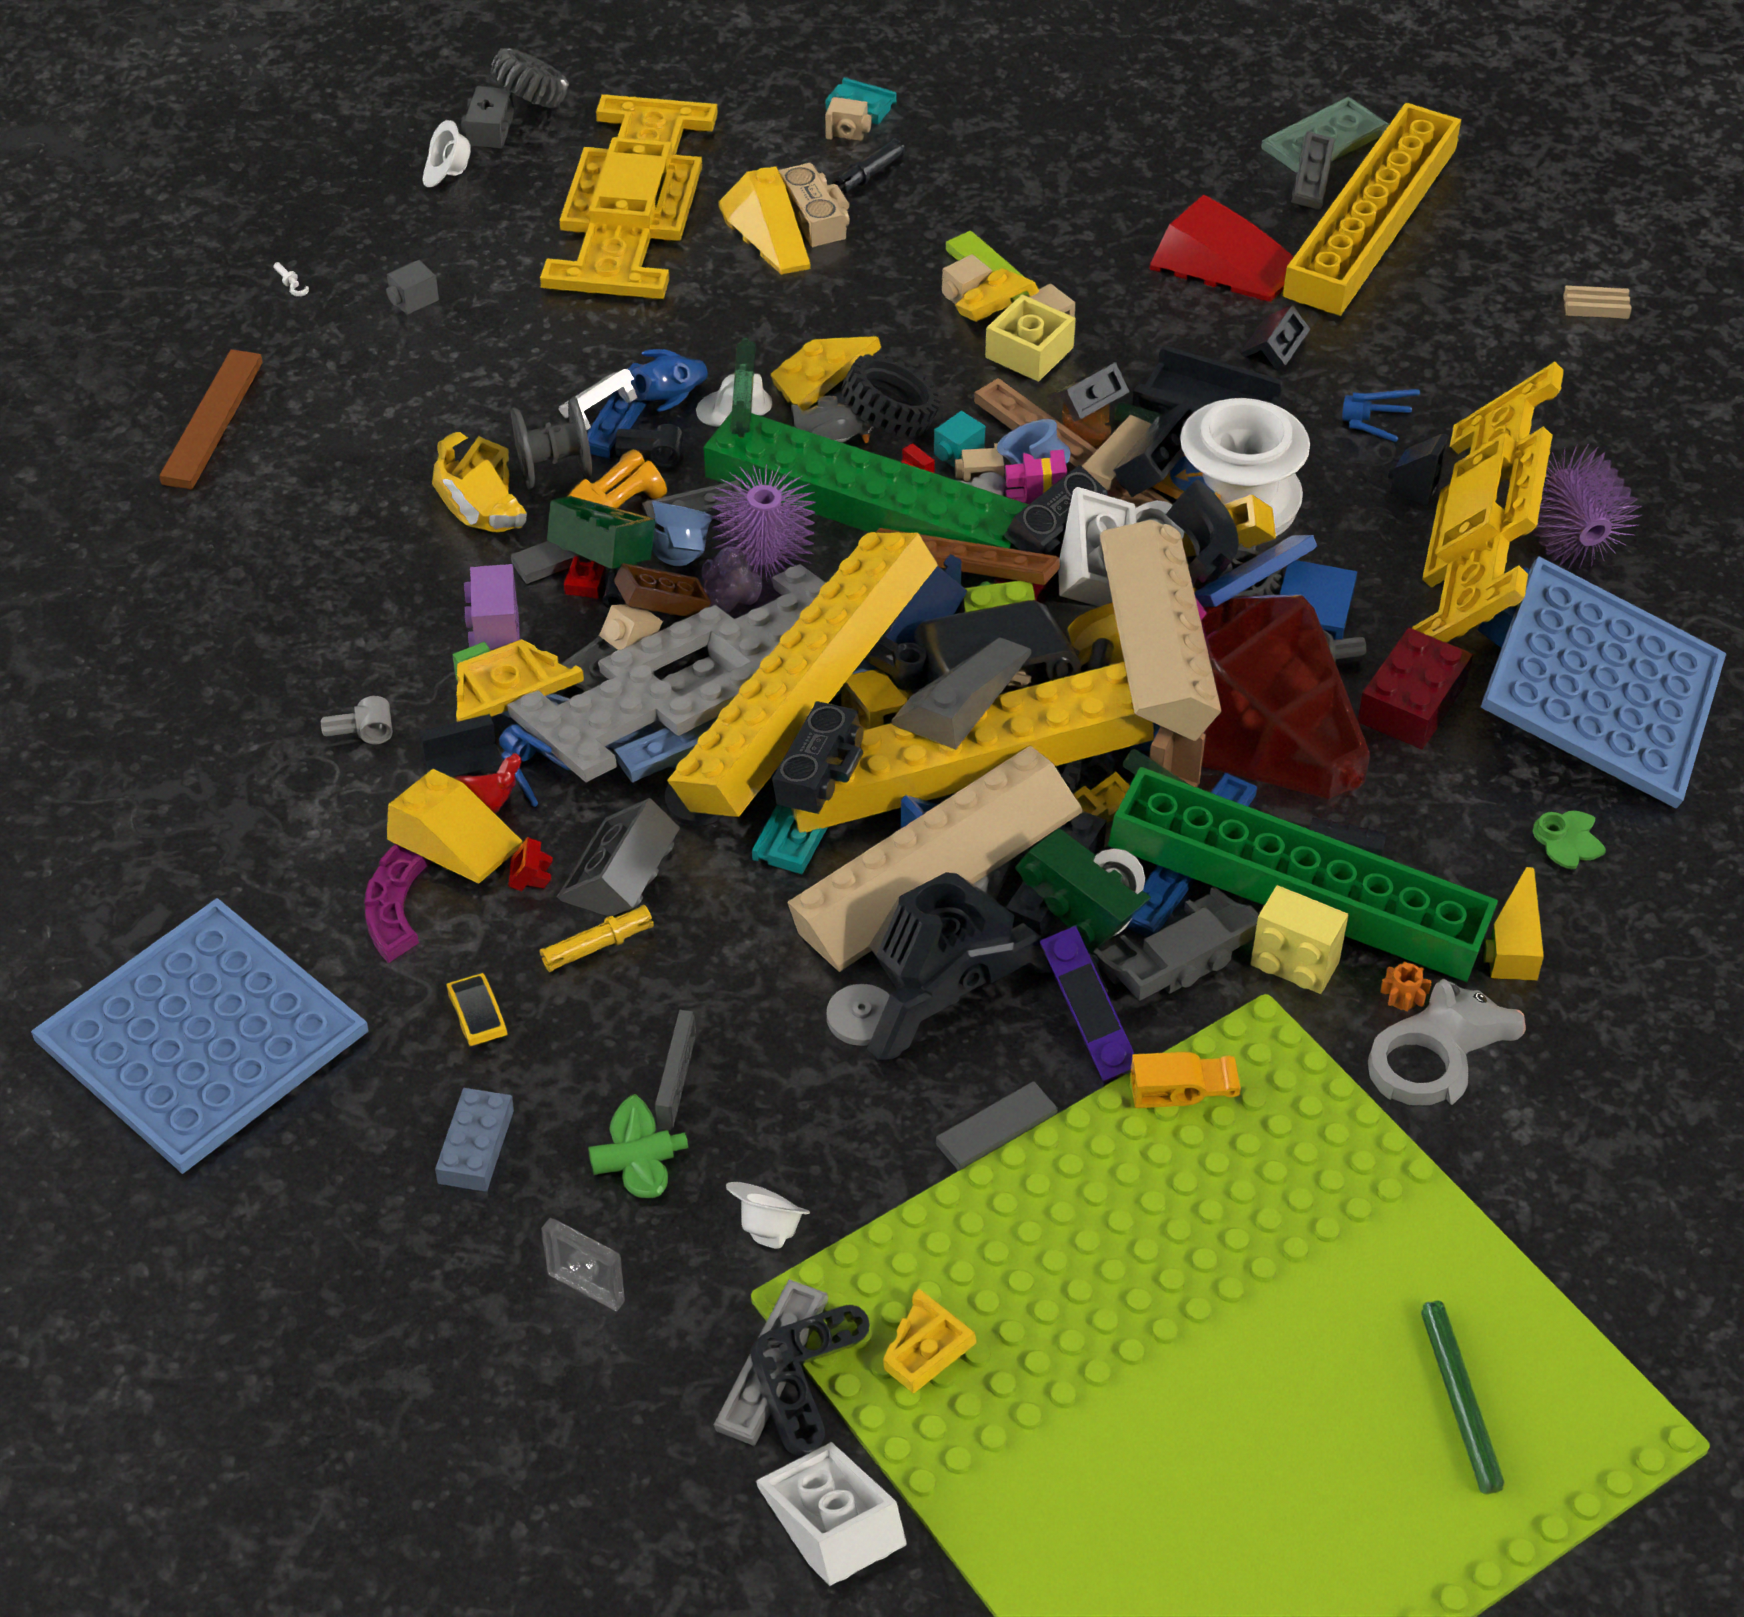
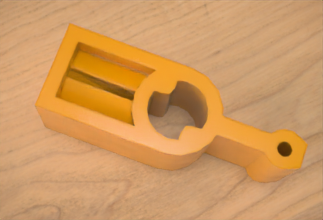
M1192 1052L1133 1054L1130 1078L1135 1108L1188 1106L1202 1101L1205 1096L1236 1097L1240 1095L1241 1088L1236 1060L1233 1056H1223L1217 1059H1200L1197 1054Z

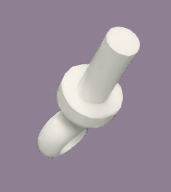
M279 262L274 264L273 268L283 277L282 282L287 287L290 286L292 295L302 297L308 293L309 288L307 286L302 291L295 290L299 285L297 281L298 276L295 272H288Z

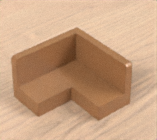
M1161 726L1151 744L1148 770L1198 787L1201 776L1205 734L1202 733L1196 741H1193Z

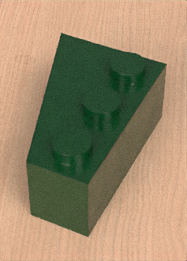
M568 496L551 500L547 540L559 545L563 550L575 552L610 569L618 568L622 563L637 566V562L651 559L655 519Z
M1058 828L1033 847L1015 869L1021 874L1023 881L1044 898L1043 900L1054 915L1058 916L1068 928L1077 927L1085 947L1092 954L1119 932L1152 897L1143 890L1136 894L1121 882L1123 875L1115 869L1108 873L1093 861L1096 856Z

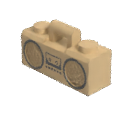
M811 163L779 170L797 224L811 247L846 239V226L849 225L847 210L850 204L838 185L832 184L827 186L824 174L818 173Z

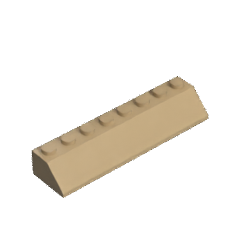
M1154 520L1103 530L1099 536L1134 713L1196 741L1220 714L1221 707L1181 534L1173 526L1168 524L1162 525Z
M1029 746L788 901L787 903L798 934L840 972L872 951L869 944L899 896L945 872L957 873L974 884L1081 814L1082 808L1054 764L1032 746Z

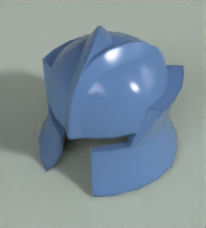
M1052 419L1036 420L1019 426L1005 435L997 445L998 453L1003 455L1012 465L1023 464V454H1030L1034 459L1050 458V451L1064 449L1066 463H1068L1071 454L1069 447L1058 438L1057 423Z
M652 501L655 523L664 527V532L654 528L652 549L657 558L669 565L683 566L700 557L705 550L707 531L713 516L682 506Z

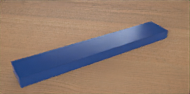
M1224 773L1210 793L1249 806L1256 796L1257 786ZM1157 865L1145 881L1143 889L1152 898L1132 917L1126 928L1147 938L1159 932L1196 879Z

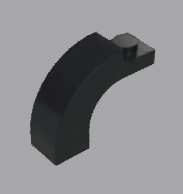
M1196 479L1165 514L1188 535L1194 545L1196 558L1188 567L1192 585L1197 580L1204 583L1207 579L1211 582L1218 579L1235 558L1239 546L1237 528L1227 508L1199 479Z

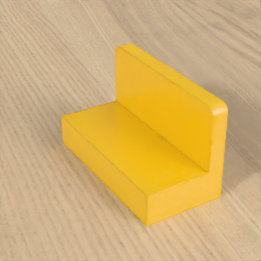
M881 669L851 674L841 687V706L852 708L858 712L859 723L863 730L882 726L883 715L899 712L908 701Z

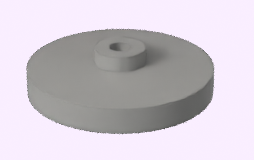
M855 984L839 990L830 999L827 1006V1023L831 1032L838 1039L848 1044L869 1045L890 995L883 989L868 984Z

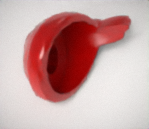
M513 753L510 757L505 758L495 774L457 776L455 779L464 783L496 814L509 798L511 790L516 785L515 773L520 767L521 757Z

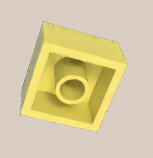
M1022 294L986 327L985 357L1039 382L1074 348L1075 318Z
M1277 885L1258 916L1251 965L1265 973L1293 982L1301 988L1310 989L1322 994L1339 964L1349 914Z

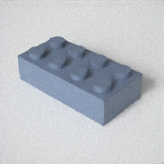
M463 1088L435 1168L438 1184L487 1192L514 1111L512 1095Z

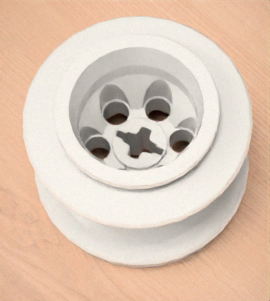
M1226 399L1205 405L1195 411L1186 420L1180 437L1182 450L1186 458L1195 468L1203 473L1206 484L1213 491L1221 495L1220 500L1223 504L1252 494L1273 508L1276 536L1284 532L1293 523L1302 504V486L1295 473L1304 465L1309 455L1310 441L1304 426L1285 409L1255 399Z

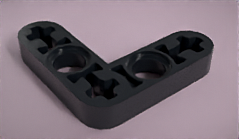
M844 1305L773 1329L761 1335L752 1345L750 1352L752 1364L782 1443L792 1454L803 1456L813 1452L821 1445L825 1435L824 1425L802 1371L801 1364L851 1348L865 1338L869 1332V1318L865 1311L858 1306ZM845 1319L847 1322H855L857 1325L852 1335L849 1330H844L836 1333L833 1337L831 1336L830 1330L839 1326ZM803 1329H813L818 1333L821 1340L819 1349L809 1350L802 1345L800 1333ZM768 1343L771 1348H779L781 1354L776 1358V1363L772 1356L765 1357L763 1354V1350L768 1347ZM784 1367L788 1368V1372H783L774 1379L771 1378L770 1374L776 1369L781 1371ZM788 1382L795 1386L798 1392L796 1403L786 1404L777 1396V1386L779 1383ZM803 1407L804 1412L796 1418L795 1415L790 1420L787 1419V1414H792ZM799 1424L803 1430L810 1429L812 1432V1436L807 1439V1444L803 1438L796 1439L794 1436V1432L799 1429Z

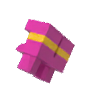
M1064 449L1050 451V458L1034 459L1030 454H1023V464L1005 465L1007 488L1023 487V489L1006 490V497L1031 504L1066 476L1067 468Z

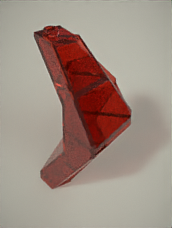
M1302 595L1233 596L1216 607H1203L1206 615L1201 620V625L1221 712L1203 732L1205 734L1202 767L1327 799L1348 790H1355L1364 784L1370 752L1314 607Z

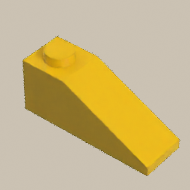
M1252 494L1224 504L1237 528L1239 545L1242 543L1243 547L1251 548L1254 545L1276 539L1273 508ZM1184 532L1182 543L1185 556H1196L1194 545Z
M1526 867L1494 923L1491 938L1484 940L1483 962L1489 963L1491 978L1538 979L1544 954L1534 868Z

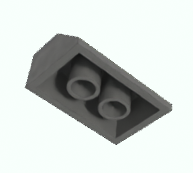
M650 798L606 817L557 897L562 902L605 916H614L624 911L630 912L634 910L643 899L641 893L646 885L657 876L659 872L657 866L661 859L673 849V839L680 827Z

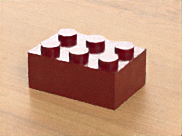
M1408 627L1363 691L1357 722L1423 750L1467 685L1473 654Z

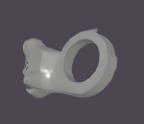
M1442 979L1433 988L1429 1005L1425 1010L1389 1026L1377 1035L1368 1059L1370 1079L1380 1093L1390 1100L1392 1098L1408 1105H1432L1447 1100L1453 1105L1464 1094L1468 1085L1466 1054L1469 1051L1482 1048L1497 1041H1514L1519 1039L1526 1030L1524 1014L1520 1010L1497 1006L1479 990L1462 989L1456 984ZM1403 1045L1427 1047L1437 1053L1446 1066V1073L1440 1079L1429 1083H1414L1404 1080L1393 1072L1387 1062V1055L1393 1049Z

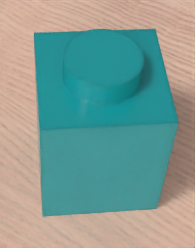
M960 411L934 429V455L955 468V459L962 458V450L985 449L986 426Z

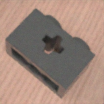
M477 86L473 98L468 100L467 115L462 116L461 131L466 133L470 146L502 148L514 115L512 92L506 90V88Z

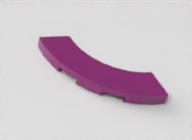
M394 844L380 859L379 867L374 873L373 878L369 879L364 902L370 937L376 949L387 963L419 944L418 935L411 928L404 914L405 898L414 879L428 865L433 863V861L397 844Z

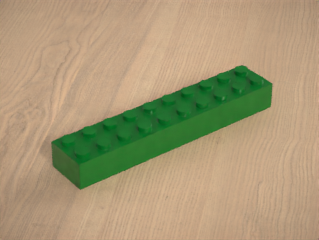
M734 408L704 446L705 477L726 483L737 481L738 479L734 477L736 475L746 485L748 483L752 489L754 486H752V483L747 478L748 474L754 485L756 482L758 486L760 473L762 485L765 484L766 472V485H769V481L771 484L774 478L773 487L775 483L776 485L779 483L784 475V480L776 487L778 490L783 485L786 486L791 480L799 478L782 492L804 486L790 495L812 493L797 500L815 502L803 507L804 509L802 510L808 509L807 512L809 510L815 511L814 514L869 533L876 532L879 528L1018 550L1004 534L1014 516L1029 504L738 408ZM738 480V482H739L741 488L744 489V490H746V491H749V490ZM793 502V503L809 504V503H806V502Z
M1143 767L1139 768L1114 816L1108 846L1125 850L1133 856L1262 905L1266 904L1277 885L1348 913L1344 936L1465 982L1468 981L1498 903L1497 899Z

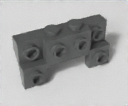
M1214 886L1211 888L1209 895L1194 903L1191 900L1186 901L1184 912L1188 916L1144 939L1143 950L1134 945L1125 935L1119 937V943L1102 952L1097 949L1093 952V955L1098 957L1100 961L1098 967L1113 984L1116 985L1122 982L1138 1001L1163 988L1170 994L1181 987L1191 986L1198 978L1213 970L1218 971L1225 967L1231 961L1233 950L1255 939L1259 914L1251 905H1242L1234 902Z

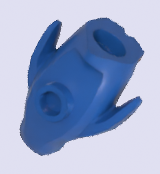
M665 349L643 351L642 355L654 357L655 360L641 365L630 372L634 378L630 383L638 397L634 400H666L665 404L656 409L657 412H663L676 407L695 386L701 385L708 378L707 367L703 361L686 358Z

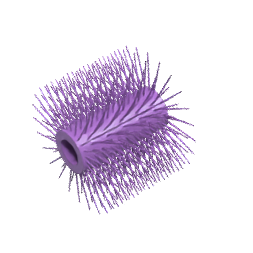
M1564 448V462L1562 457L1563 469L1559 470L1556 463L1558 471L1552 472L1553 475L1551 477L1547 475L1546 477L1549 479L1544 481L1546 483L1544 487L1546 486V488H1543V491L1546 492L1542 493V495L1548 494L1542 496V500H1547L1541 501L1540 508L1542 509L1540 511L1543 512L1539 513L1537 524L1540 528L1545 527L1543 528L1544 531H1542L1543 534L1540 535L1543 538L1546 535L1551 538L1548 543L1550 546L1558 544L1555 547L1556 550L1553 551L1555 555L1566 546L1567 550L1562 553L1565 556L1569 549H1573L1578 544L1575 549L1573 562L1577 558L1576 554L1582 544L1583 547L1586 546L1583 559L1586 557L1589 546H1592L1593 559L1594 545L1598 544L1600 549L1599 543L1603 541L1611 549L1605 542L1606 538L1613 539L1608 536L1610 533L1633 535L1611 531V529L1637 526L1618 524L1627 520L1611 523L1621 520L1619 519L1621 517L1629 518L1626 514H1619L1624 513L1621 512L1622 510L1631 507L1629 505L1625 506L1626 504L1615 506L1617 503L1624 501L1622 496H1619L1622 494L1620 493V486L1612 487L1616 481L1609 477L1605 478L1607 473H1609V467L1606 470H1598L1599 466L1603 463L1600 462L1593 468L1591 467L1594 464L1589 467L1593 459L1590 456L1595 455L1593 452L1581 463L1586 448L1579 457L1580 461L1575 470H1573L1575 465L1571 469L1573 456L1568 468L1564 469ZM1589 458V463L1579 470V467Z
M766 472L764 485H762L761 473L758 486L754 485L751 478L749 479L752 486H754L752 489L743 480L741 481L737 476L735 477L749 491L726 482L741 493L717 488L732 497L713 498L726 503L723 505L730 506H712V508L723 512L713 516V519L718 520L715 518L717 516L732 517L719 518L718 521L723 522V524L712 528L723 534L712 539L720 541V539L733 538L721 540V542L725 543L712 549L734 548L722 549L730 551L713 558L726 557L724 555H738L723 565L746 558L737 566L739 568L747 561L751 562L745 569L746 571L753 563L755 564L753 572L756 566L758 569V565H761L760 587L762 565H765V572L767 567V572L770 575L767 564H770L771 567L774 561L783 570H787L777 559L792 566L796 565L792 564L785 557L809 562L793 553L805 551L802 554H813L797 545L806 546L807 544H814L803 538L814 534V532L803 527L815 523L804 518L814 514L815 511L809 510L807 513H794L808 511V509L802 510L804 509L803 507L815 502L797 500L812 493L790 495L804 487L801 486L784 494L786 492L782 491L791 483L789 482L786 486L783 485L778 490L776 487L784 478H781L777 485L775 483L774 487L772 486L773 478L771 484L769 481V485H766ZM733 493L741 494V495H744L745 497H742V496H739V495H736V494H733ZM793 502H806V503H809V504L793 503ZM807 541V544H794V543H804V542ZM781 553H783V554L789 553V554H791V555H789V556H791V557L784 556V555H782Z

